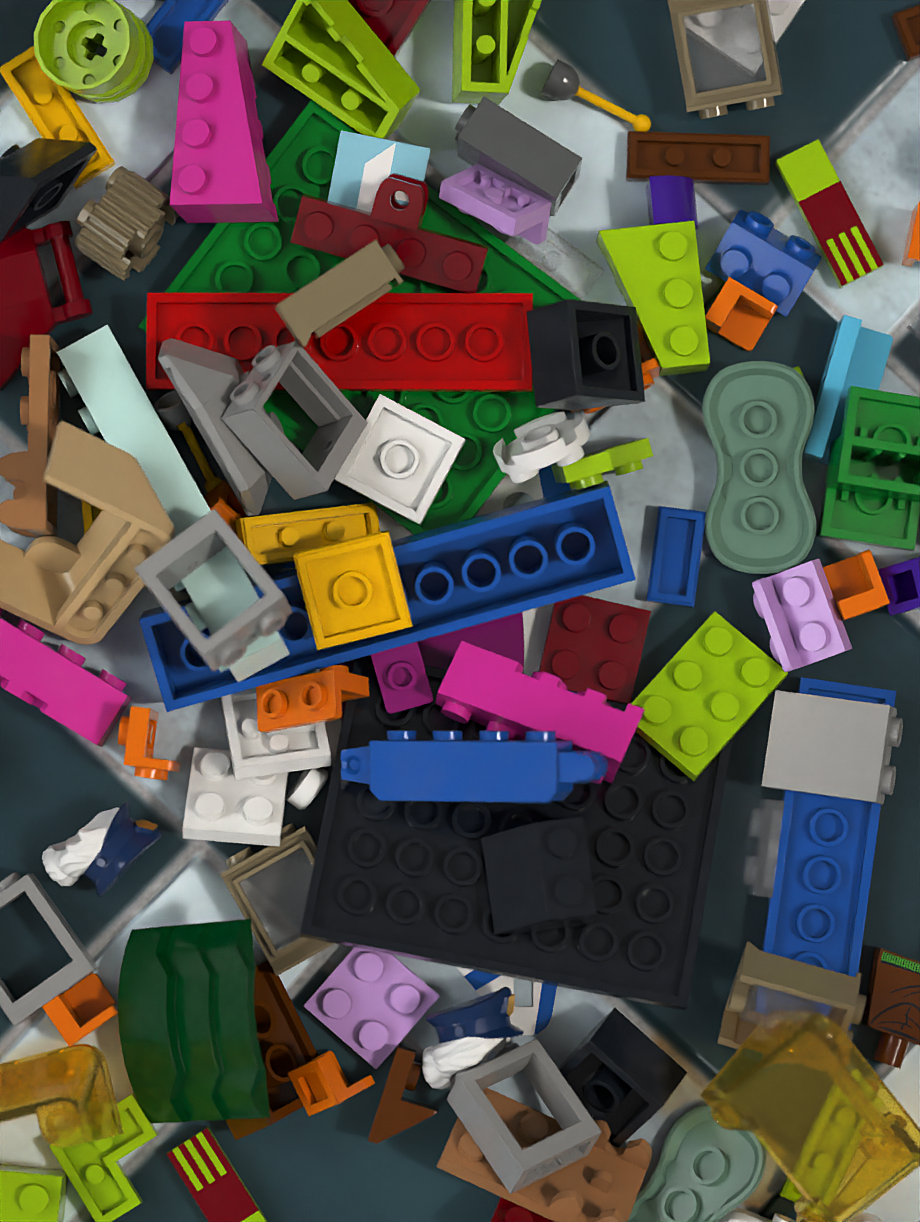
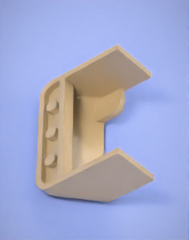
M61 421L57 426L43 481L103 510L77 545L56 536H42L35 539L27 550L24 551L0 539V608L74 643L89 645L97 643L104 638L145 586L134 568L173 540L175 528L141 465L134 456Z

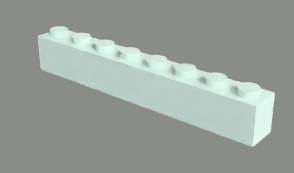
M108 325L58 351L57 354L65 368L57 373L70 397L72 398L80 394L86 406L78 410L90 434L94 435L101 432L105 442L131 454L138 460L174 525L175 537L211 511ZM227 547L174 585L177 592L186 588L193 601L185 606L189 616L199 631L208 628L211 635L260 599L241 564ZM276 631L270 636H260L246 647L245 654L237 662L228 667L221 666L219 670L223 672L230 668L237 682H240L290 653L280 634Z

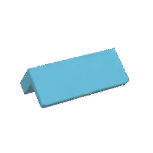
M843 315L838 321L815 400L813 424L803 450V459L828 465L830 444L841 436L848 388L855 386L879 390L893 342L891 335L861 327L862 320L851 316Z

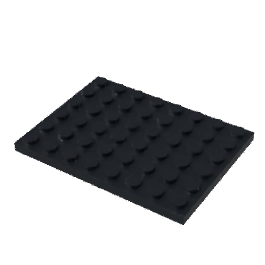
M371 655L355 659L352 673L368 677L369 697L346 701L300 937L685 1011L688 1006L732 739L695 781L635 732L612 784L605 780H602L600 784L590 781L573 782V791L564 800H552L551 802L378 800L370 791V784L341 779V750L370 746V741L387 740L388 730H416V740H433V731L460 730L462 731V740H479V731H486L487 727L470 719L466 724L450 719L441 712L443 707L435 704L437 692L448 670L429 666L424 667L433 695V701L396 713H388ZM607 701L615 709L623 712L626 710V704ZM583 817L597 913L592 924L494 936L481 839L534 822Z

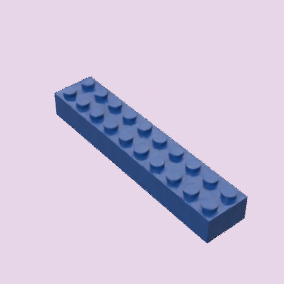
M605 480L593 486L577 490L573 489L393 540L392 545L413 624L409 628L317 650L296 568L270 575L269 577L283 593L292 610V613L286 617L285 624L278 630L290 654L240 682H237L230 668L223 672H220L218 668L212 672L161 606L144 611L139 618V622L166 712L636 580L608 481ZM253 580L250 581L258 597L261 599L265 596ZM192 599L178 601L179 606L192 621L185 608L187 604L193 602ZM208 628L200 631L205 639L212 636Z

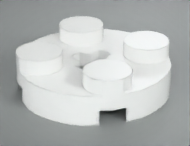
M564 411L555 412L516 428L514 433L517 439L506 446L502 438L494 446L493 454L500 470L503 473H508L512 482L519 483L531 479L538 474L539 469L553 463H557L558 466H566L581 459L585 454L582 445L589 439L590 431L581 412L574 411V419L569 420Z

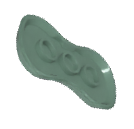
M749 361L731 365L719 371L712 378L703 399L704 424L713 444L717 460V479L706 511L705 534L710 549L723 565L745 573H777L797 566L807 557L816 535L815 513L802 477V455L813 424L814 400L810 387L804 377L795 369L784 364L768 361Z
M705 1104L688 1110L669 1129L656 1168L646 1185L639 1191L628 1222H718L724 1215L750 1197L762 1180L767 1155L761 1136L748 1121L725 1107Z

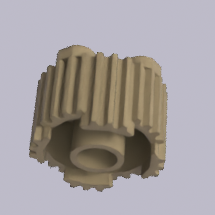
M121 166L108 179L105 186L107 192L101 197L100 202L98 203L91 199L82 208L76 219V223L82 226V229L76 236L74 244L78 246L77 249L116 277L125 281L126 278H129L132 268L138 272H143L145 267L151 263V260L156 257L157 252L161 248L157 243L163 234L165 221L174 225L179 214L169 205L170 197L134 171H129Z

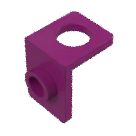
M418 642L371 654L388 713H396L433 701Z

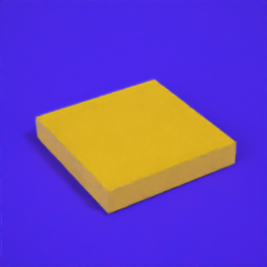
M389 530L293 554L317 650L413 626Z

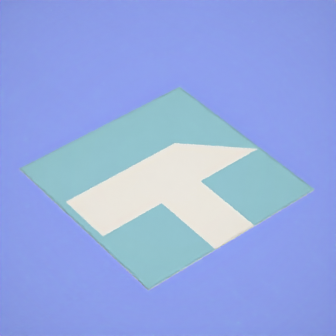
M341 130L328 201L371 213L379 186L391 174L397 173L424 181L430 148ZM397 191L395 195L396 200L402 205H408L409 198L407 194Z

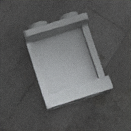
M775 690L762 786L776 790H790L883 805L885 795H892L895 786L896 767L889 766L892 746L899 747L901 742L903 719L896 718L897 709L890 705Z

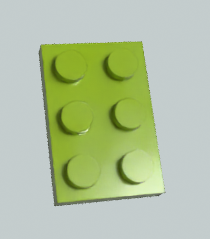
M714 611L631 703L645 709L635 732L695 781L783 682L788 672H784L777 662Z

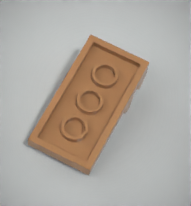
M30 335V348H22L21 353L22 376L28 377L29 396H21L20 401L21 425H26L28 430V451L14 452L0 458V475L16 487L13 491L14 500L7 499L0 504V522L15 533L32 538L42 536L57 537L58 488L43 481L60 416V377L57 372L61 369V359L57 352L61 348L50 335Z
M489 1088L482 1090L522 1150L562 1131L556 1119ZM457 1117L436 1167L554 1222H628L652 1159V1148L642 1138L629 1141L624 1148L615 1147L608 1141L611 1131L607 1122L594 1120L602 1133L588 1156L510 1194L459 1117Z

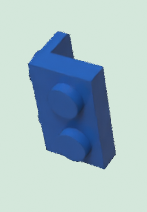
M740 210L731 222L705 269L724 281L731 277L778 306L776 311L787 317L822 257L815 253L814 246L807 240L795 235L788 237L773 228V222L766 216L755 211L747 213L744 210Z

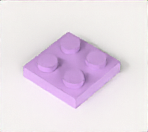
M354 947L306 1002L304 1007L377 1070L440 995L393 954Z

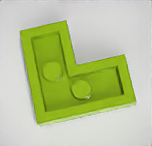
M640 438L585 454L581 459L570 465L558 466L557 463L551 464L556 483H569L570 489L576 488L577 490L604 482L602 473L610 470H615L616 476L643 469L642 459L652 457L653 453L649 438Z
M132 1093L55 1141L49 1147L94 1221L112 1222L143 1202L118 1160L150 1141L159 1133L142 1111L135 1094Z

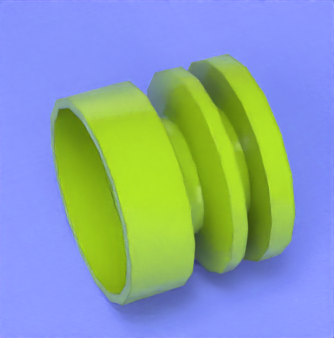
M52 0L41 13L34 31V54L42 71L59 86L70 90L82 98L97 103L119 102L134 94L148 78L154 61L153 39L146 24L131 10L115 0ZM100 45L108 49L104 57L96 54L97 48Z

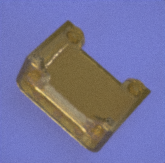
M770 1011L700 1094L712 1109V1118L721 1127L728 1131L737 1129L752 1132L801 1192L802 1195L794 1205L795 1211L798 1214L796 1217L797 1222H851L920 1167V1128L843 1030L831 1019L820 1013Z
M77 1044L0 1064V1123L36 1114L43 1137L50 1144L57 1147H71L124 1134L108 1064L104 1054L97 1047L90 1044Z

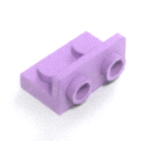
M480 164L469 167L441 181L439 198L456 206L460 212L479 218L494 226L502 234L518 235L536 245L546 240L552 201Z
M820 559L806 562L778 574L752 582L755 591L753 594L755 609L760 617L765 619L771 635V653L774 659L782 665L784 672L810 665L852 649Z

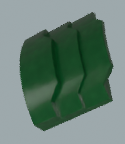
M251 919L131 930L122 959L119 977V1035L130 1084L142 1111L150 1123H183L188 1121L270 1117L266 1070L261 1057L255 1022L254 980L256 967Z

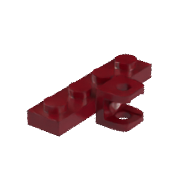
M397 173L391 174L379 186L371 213L304 194L290 241L301 246L349 258L376 240L381 248L387 244L393 248L405 268L399 274L465 293H477L489 246L422 228L421 225L429 199L428 185L425 181ZM397 191L407 194L409 198L408 205H402L396 200L395 195Z

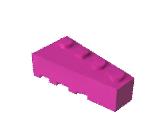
M230 20L184 22L169 205L187 223L279 222L276 205L273 203L270 184H272L270 170L264 154L262 124L258 119L255 103L257 96L248 45L245 38Z
M0 608V615L4 611L2 608ZM0 617V686L28 704L38 707L44 714L97 746L102 747L132 697L122 692L127 683L104 669L101 670L98 676L81 667L86 658L63 644L60 645L57 651L41 642L45 633L23 619H20L18 624L14 626Z
M461 641L437 692L435 704L443 707L441 712L445 716L465 724L470 719L487 727L486 731H509V740H526V731H556V740L572 741L573 751H590V753L591 751L601 752V755H605L609 765L607 767L608 772L605 773V777H601V780L590 782L600 784L602 780H605L612 784L645 709L628 703L625 712L613 708L606 701L607 696L589 688L586 692H577L575 694L567 691L568 686L562 682L560 677L544 671H535L531 677L522 674L524 667L519 662Z

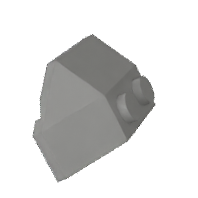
M173 338L164 341L158 356L160 364L178 392L244 509L246 516H259L272 475L221 419L232 402L230 399L231 393L239 384L246 380L251 371L244 373L236 358ZM262 407L261 409L284 434L282 425L275 413H267L264 407Z

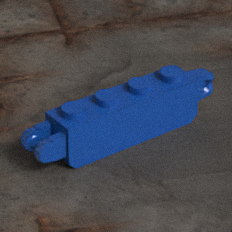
M388 730L387 740L370 741V746L341 750V779L370 784V791L378 800L551 802L552 800H564L573 791V782L601 780V777H605V773L608 772L607 767L609 765L605 755H601V752L573 751L572 741L556 740V731H526V740H509V731H479V740H462V731L439 730L433 731V740H416V730Z

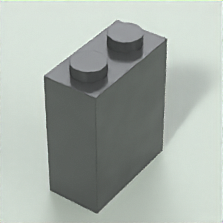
M483 97L477 108L470 104L456 124L455 129L458 132L455 139L458 141L459 158L472 166L480 164L552 201L550 215L554 217L579 178L582 157L486 97Z

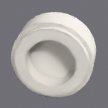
M323 767L304 770L290 789L286 801L299 810L305 809L323 787L328 778V771Z

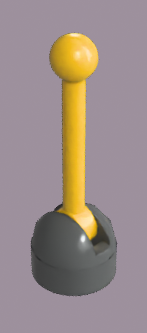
M557 59L541 94L556 101L567 100L576 95L631 123L635 131L647 132L650 129L651 120L647 115L639 114L636 116L580 87L579 77L574 68Z
M176 390L171 391L155 402L154 409L167 429L182 431L206 479L205 490L209 493L222 480L214 476L190 428L193 419Z

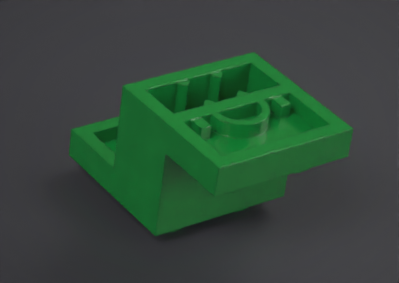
M851 386L847 391L841 436L830 444L817 536L913 551L915 550L920 515V397Z

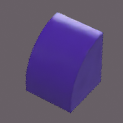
M649 176L646 186L649 224L658 225L694 221L695 230H698L694 180L685 176Z
M920 557L878 569L890 602L887 605L890 616L920 609Z

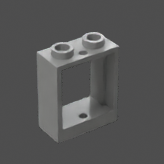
M297 341L278 347L270 345L261 350L253 359L252 371L246 380L239 384L231 393L230 399L232 402L221 419L294 500L326 492L368 422ZM278 382L318 426L317 431L302 454L261 409Z
M215 508L134 568L144 585L212 672L221 666L228 667L237 662L245 654L248 645L260 636H270L278 631L285 624L286 617L292 613L283 593ZM227 547L265 596L208 639H205L168 590Z
M17 871L0 882V910L26 892L73 961L17 1001L0 978V1007L13 1026L28 1019L42 1009L43 1005L56 996L63 994L99 968L36 876L32 873L26 874L21 878Z
M538 1039L519 1046L518 1043L510 1044L499 1051L494 1059L482 1065L478 1062L475 1065L462 1069L455 1075L456 1082L446 1099L510 1194L588 1156L602 1133ZM523 1071L562 1128V1131L523 1150L482 1091Z

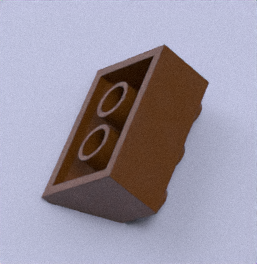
M268 960L255 966L254 1007L257 1037L266 1070L270 1117L226 1120L235 1141L268 1127L304 1107L288 1072L318 1057L315 1047L279 975L276 976Z

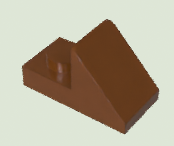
M399 1044L397 1046L369 1134V1142L378 1144L438 1113V1108L402 1097L404 1089L414 1092L422 1064L414 1061L416 1050Z

